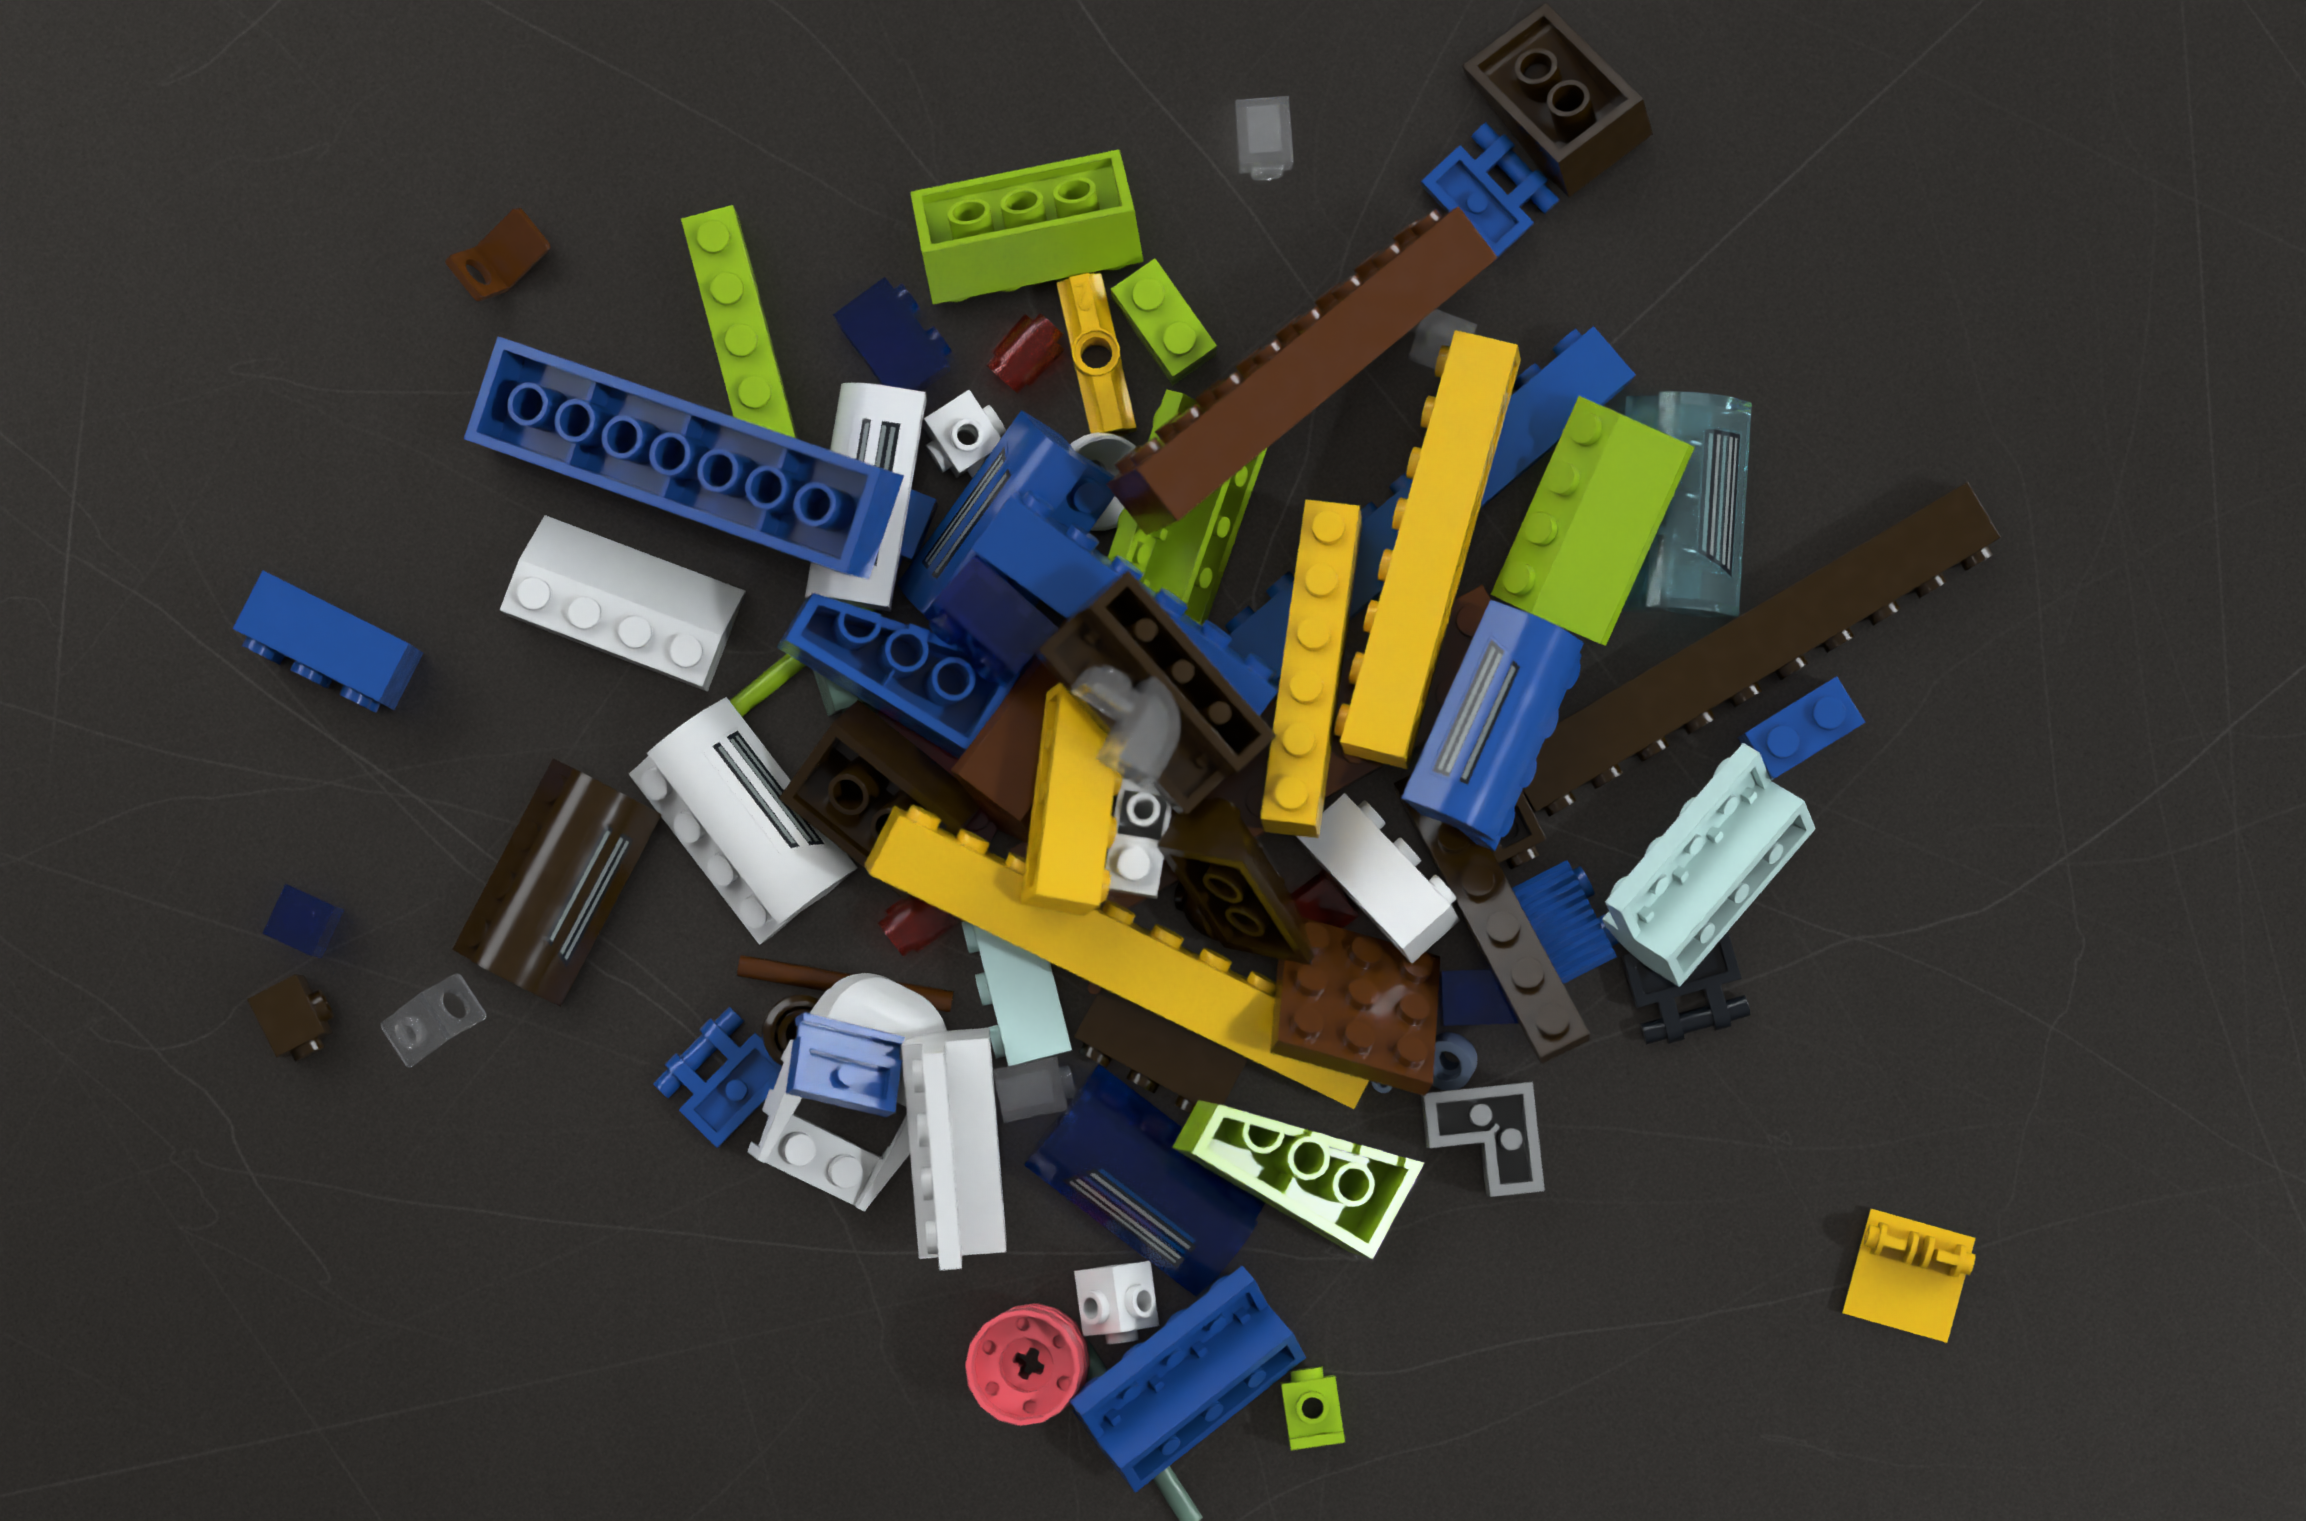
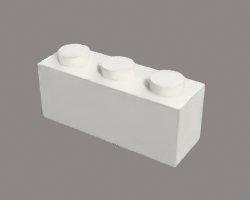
M1344 793L1322 813L1319 838L1296 837L1306 852L1412 964L1460 921L1451 905L1457 898L1437 875L1427 880L1417 870L1415 866L1421 860L1402 838L1399 837L1392 843L1380 831L1386 823L1368 802L1364 800L1357 806Z

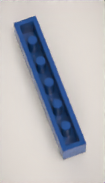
M1015 490L972 548L973 551L1065 618H1068L1090 597L1123 572L1129 570L1139 582L1143 576V573L1137 567L1121 556L1117 555L1112 561L1095 549L1099 541L1079 525L1072 523L1068 529L1051 517L1055 509L1031 491H1027L1023 496ZM1140 582L1260 716L1278 692L1280 683L1273 679L1277 671L1254 653H1249L1247 658H1245L1228 646L1232 638L1212 622L1206 620L1201 626L1184 614L1188 606L1170 591L1161 588L1156 593Z

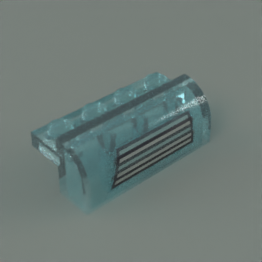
M1675 391L1659 392V395L1626 397L1625 416L1688 443L1695 448L1621 612H1672L1691 617H1739L1751 402L1723 395Z

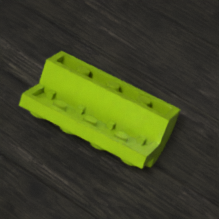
M1166 389L1161 406L1154 415L1153 429L1148 441L1154 437L1159 441L1160 439L1155 431L1179 412H1185L1194 404H1197L1199 408L1200 405L1196 400L1184 393ZM1267 448L1179 521L1149 535H1145L1124 508L1118 518L1117 531L1108 558L1113 561L1118 555L1132 563L1143 573L1140 582L1156 593L1161 588L1173 593L1188 606L1184 614L1202 626L1210 614Z

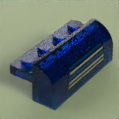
M1098 1064L1088 1075L1067 1109L1046 1130L1024 1166L1186 1290L1197 1296L1223 1271L1243 1246L1258 1224L1256 1218L1264 1207L1265 1202L1173 1149L1172 1147L1183 1128Z

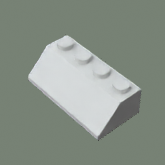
M545 515L518 561L500 611L508 617L708 692L746 591Z

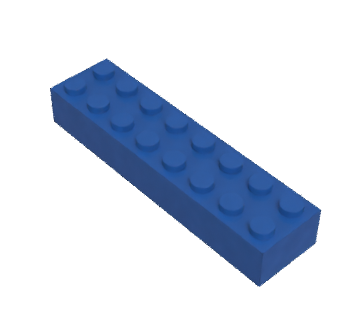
M499 336L497 337L464 439L844 574L864 579H870L904 475Z

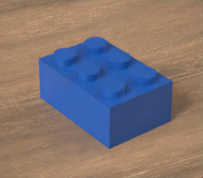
M263 570L233 627L234 630L246 636L242 644L243 647L279 665L284 656L295 660L290 669L291 671L327 689L331 682L335 680L343 684L339 695L377 713L381 704L395 710L423 655L422 651L411 644Z

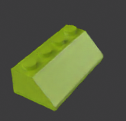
M1120 149L910 192L933 304L948 301L960 302L973 296L997 291H1014L1022 286L1052 280L1063 281L1071 276L1106 269L1118 270L1127 265L1144 262L1135 210Z
M1578 396L1491 595L1557 626L1606 646L1695 447L1610 408Z

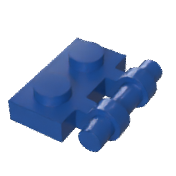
M1485 122L1471 136L1484 150L1476 160L1459 145L1421 181L1420 185L1445 212L1459 206L1499 258L1533 226L1534 222L1521 209L1526 202L1531 200L1546 214L1560 199L1546 186L1549 180L1540 170L1536 169L1533 172L1513 151L1516 145L1505 134L1500 137ZM1496 165L1517 185L1509 195L1487 174Z
M730 1006L715 1021L709 1018L699 1029L702 1034L681 1055L675 1053L665 1063L668 1069L653 1083L667 1098L682 1084L694 1094L679 1111L716 1148H719L764 1103L769 1089H774L782 1066L776 1063L768 1054L762 1038L756 1032L741 1047L730 1037L744 1022ZM718 1049L728 1060L705 1081L696 1070Z

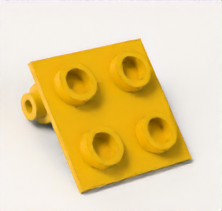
M1870 1208L1842 1313L1947 1343L1965 1276L1971 1274L1974 1266L1975 1254H1972L1976 1238Z

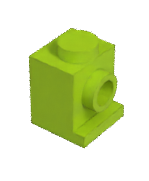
M1322 1366L1290 1371L1292 1381L1280 1382L1290 1449L1297 1450L1345 1443L1335 1375L1324 1376ZM1311 1397L1318 1398L1323 1404L1321 1414L1315 1418L1306 1417L1302 1412L1303 1402Z

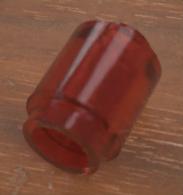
M1041 313L1034 320L1024 314L991 351L995 356L986 366L1018 394L1026 384L1031 388L1065 350L1057 343L1064 334Z
M910 895L906 900L903 898L899 899L885 910L888 915L877 922L903 957L912 950L919 953L959 923L954 915L913 895Z

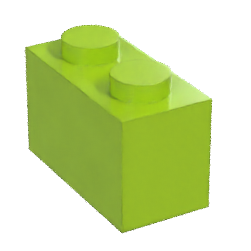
M1155 258L1111 288L1112 301L1172 386L1216 356L1217 345Z

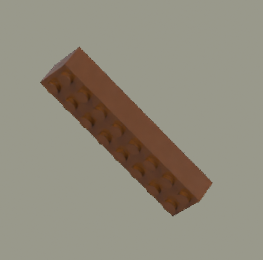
M1459 206L1443 215L1435 208L1420 220L1417 218L1393 237V243L1381 252L1379 250L1355 267L1353 269L1354 275L1343 283L1338 282L1314 301L1316 306L1302 316L1299 314L1275 333L1277 338L1263 348H1257L1235 366L1238 371L1233 372L1224 380L1216 381L1198 395L1195 400L1200 405V408L1197 404H1194L1185 412L1177 413L1155 431L1160 439L1159 441L1154 437L1142 447L1138 445L1114 464L1120 473L1106 483V485L1145 535H1149L1179 521L1498 258Z

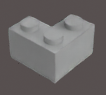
M1533 1082L1427 1093L1425 1096L1421 1095L1426 1148L1480 1143L1486 1196L1494 1197L1545 1191Z

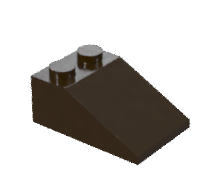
M1547 3L1543 4L1462 65L1466 75L1536 165L1568 197L1572 196L1653 135L1643 98Z

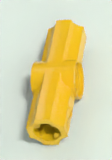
M1085 273L1057 282L1056 286L1072 352L1073 366L1077 374L1090 434L1099 432L1124 437L1129 433L1137 431L1122 365L1120 346L1114 330L1102 273ZM1092 346H1102L1110 351L1112 357L1106 366L1091 368L1082 361L1083 353Z

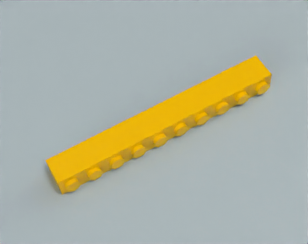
M911 805L908 812L894 806L865 862L866 869L870 875L1355 1109L1369 1080L1270 1053L1276 982L1255 971H1251L1248 978L1230 970L1232 961L1223 955L1203 947L1200 954H1197L1181 946L1184 938L1159 924H1155L1152 931L1133 922L1136 914L1109 900L1106 901L1104 907L1099 906L1085 916L1021 905L1025 858L1009 853L1005 860L988 852L987 849L990 843L974 833L960 829L956 836L938 827L941 821L939 817L918 806Z

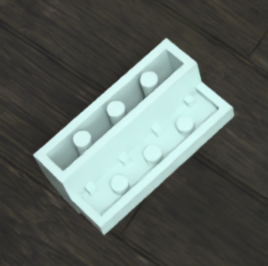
M1743 743L1731 757L1724 759L1718 765L1713 778L1696 797L1689 799L1685 803L1679 817L1663 836L1651 842L1644 858L1631 873L1621 878L1614 885L1610 897L1605 901L1609 912L1602 919L1613 936L1639 961L1680 987L1816 829L1805 801L1772 782L1760 753Z

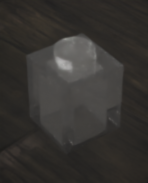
M1289 96L1235 100L1234 113L1239 173L1251 172V179L1272 180L1283 177V170H1291L1294 161Z
M1057 1056L993 1069L1004 1123L1068 1110L1066 1099L1077 1097L1070 1065L1060 1067Z

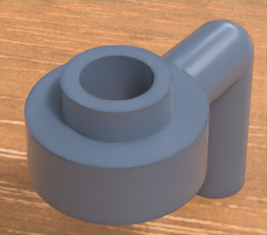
M1451 1032L1436 1035L1432 1086L1441 1090L1452 1091L1460 1089L1467 1084L1477 1067L1478 1058L1474 1046L1465 1037ZM1444 1051L1453 1053L1460 1061H1449L1445 1057ZM1372 1081L1373 1088L1380 1093H1387L1392 1089L1391 1086Z

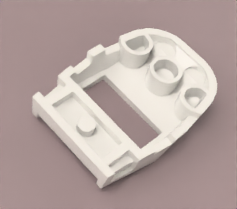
M871 973L854 974L839 980L822 995L809 1013L903 1036L905 1041L925 1034L947 1031L942 1017L929 1000L889 978ZM790 1039L781 1057L784 1063L773 1090L769 1089L762 1109L769 1117L760 1143L757 1145L751 1142L747 1152L757 1160L776 1167L865 1212L910 1154L907 1114L890 1147L888 1146L881 1156L793 1114L802 1097L786 1094L792 1043L794 1041ZM900 1049L899 1060H902V1049ZM902 1061L897 1103L906 1107Z

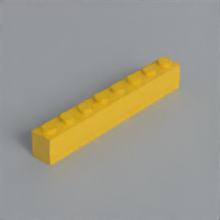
M1455 330L1451 345H1442L1435 366V376L1441 378L1436 397L1427 396L1421 416L1420 426L1427 428L1422 448L1414 446L1408 461L1406 478L1413 479L1408 499L1400 497L1394 511L1392 529L1399 530L1393 550H1384L1379 566L1378 580L1384 582L1379 602L1370 601L1364 620L1363 631L1370 633L1365 653L1356 652L1350 670L1349 683L1356 685L1350 705L1342 703L1335 724L1334 734L1341 736L1340 743L1345 754L1404 769L1409 767L1521 359L1517 344Z

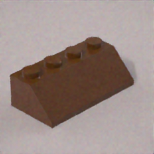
M1067 618L1064 619L1058 629L1067 621ZM1038 657L1034 659L951 769L954 776L1000 831L1028 843L1046 696L1047 692L1059 683V680Z

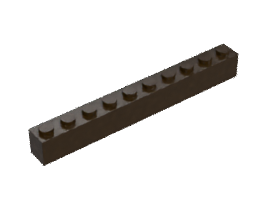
M1966 482L1557 723L1553 734L1544 740L1536 758L1537 768L1533 780L1522 790L1533 813L1544 808L1549 817L1577 801L1572 791L1590 781L1595 790L1623 774L1618 764L1634 754H1637L1641 762L1669 747L1665 736L1683 726L1688 735L1716 719L1711 709L1729 699L1734 708L1762 692L1757 682L1773 672H1776L1779 679L1782 680L1808 665L1804 654L1822 644L1826 653L1832 651L1855 637L1850 627L1868 617L1874 626L1901 610L1896 602L1900 597L1914 590L1920 599L1947 583L1942 573L1956 564L1960 563L1963 569L1967 571L1991 557L1993 554L1988 546L2001 538L1969 483Z

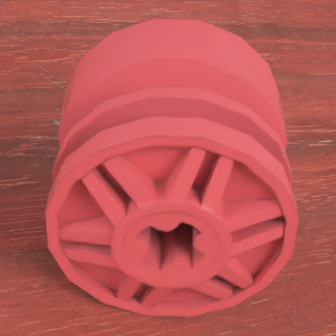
M1040 1303L1014 1306L984 1324L971 1341L965 1364L968 1386L980 1407L996 1419L1019 1426L1042 1423L1070 1405L1069 1401L1078 1395L1081 1388L1086 1384L1090 1367L1088 1341L1083 1336L1077 1322L1059 1308ZM1036 1349L1040 1352L1038 1361L1045 1366L1044 1369L1038 1368L1031 1374H1028L1024 1371L1026 1361L1019 1357L1020 1354H1027L1031 1350Z

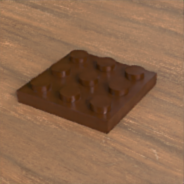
M1302 917L1315 957L1310 965L1278 958L1270 1053L1425 1096L1433 1084L1441 956L1424 952L1411 964L1392 942Z

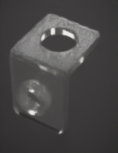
M456 973L419 993L381 1022L380 1027L405 1066L411 1068L451 1038L483 1021L487 1014L463 977ZM444 993H453L462 1000L466 1010L464 1018H456L446 1010L443 1003Z

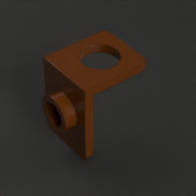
M515 208L475 247L450 255L445 260V263L470 295L479 302L507 292L550 250L551 246L521 208ZM466 264L473 266L482 274L486 285L476 281L470 275Z

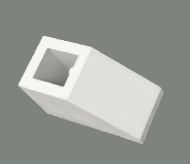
M1123 779L1114 815L1117 819V831L1114 843L1108 850L1105 869L1109 870L1111 874L1109 891L1157 899L1164 859L1157 844L1169 827L1172 806L1151 783Z

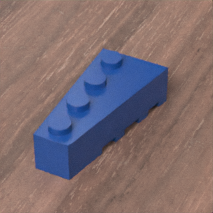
M812 593L803 602L776 647L958 759L964 754L1006 698L1027 663L1025 660L1010 655L1003 656L963 640L957 641L932 633L928 629L913 624L907 625L881 617V614L816 593Z

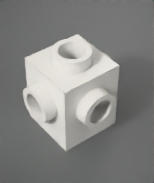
M967 390L925 417L922 423L923 428L932 440L925 445L931 458L941 472L950 468L956 478L967 471L973 478L1001 439L1000 436L1006 432L1003 423L993 408L987 405L982 409L970 390ZM960 432L969 433L974 439V444H962L958 440L957 434Z
M1151 1261L1115 1264L1074 1271L1083 1336L1105 1334L1106 1344L1139 1340L1138 1329L1159 1326Z

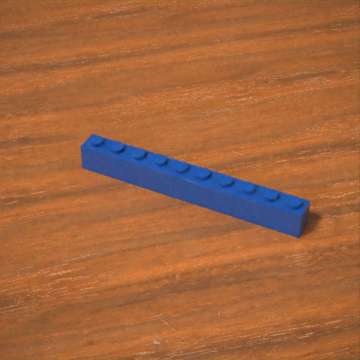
M1594 326L1583 335L1577 329H1574L1552 348L1553 352L1557 355L1552 362L1542 370L1534 363L1515 379L1514 388L1517 391L1511 395L1480 510L1558 444L1578 396L1604 406L1630 384L1636 374ZM1406 472L1389 486L1394 495L1382 506L1377 508L1373 502H1370L1360 510L1362 530L1349 621L1367 607L1371 600H1375L1381 595L1384 585L1383 581L1378 580L1381 558L1385 549H1394L1399 531L1392 529L1394 511L1400 497L1408 499L1413 479L1406 478ZM1291 571L1283 575L1266 590L1271 600L1258 611L1254 612L1250 606H1247L1225 625V628L1230 632L1229 636L1232 638L1228 646L1245 658H1247L1249 653H1254L1265 660L1277 671L1273 676V679L1279 681L1281 677L1295 577Z

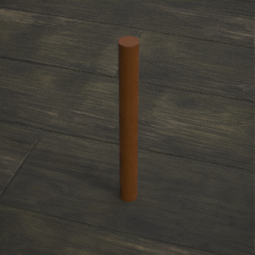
M744 955L740 956L737 976L821 991H827L839 980L854 975ZM894 981L925 997L933 1004L936 1010L951 1011L954 991Z

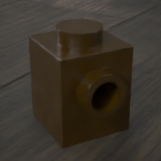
M295 974L247 999L276 1057L286 1058L292 1055L295 1062L303 1060L322 1050L324 1045L321 1039L333 1033L327 1022L334 1018L333 1011L320 989L312 992L304 975Z

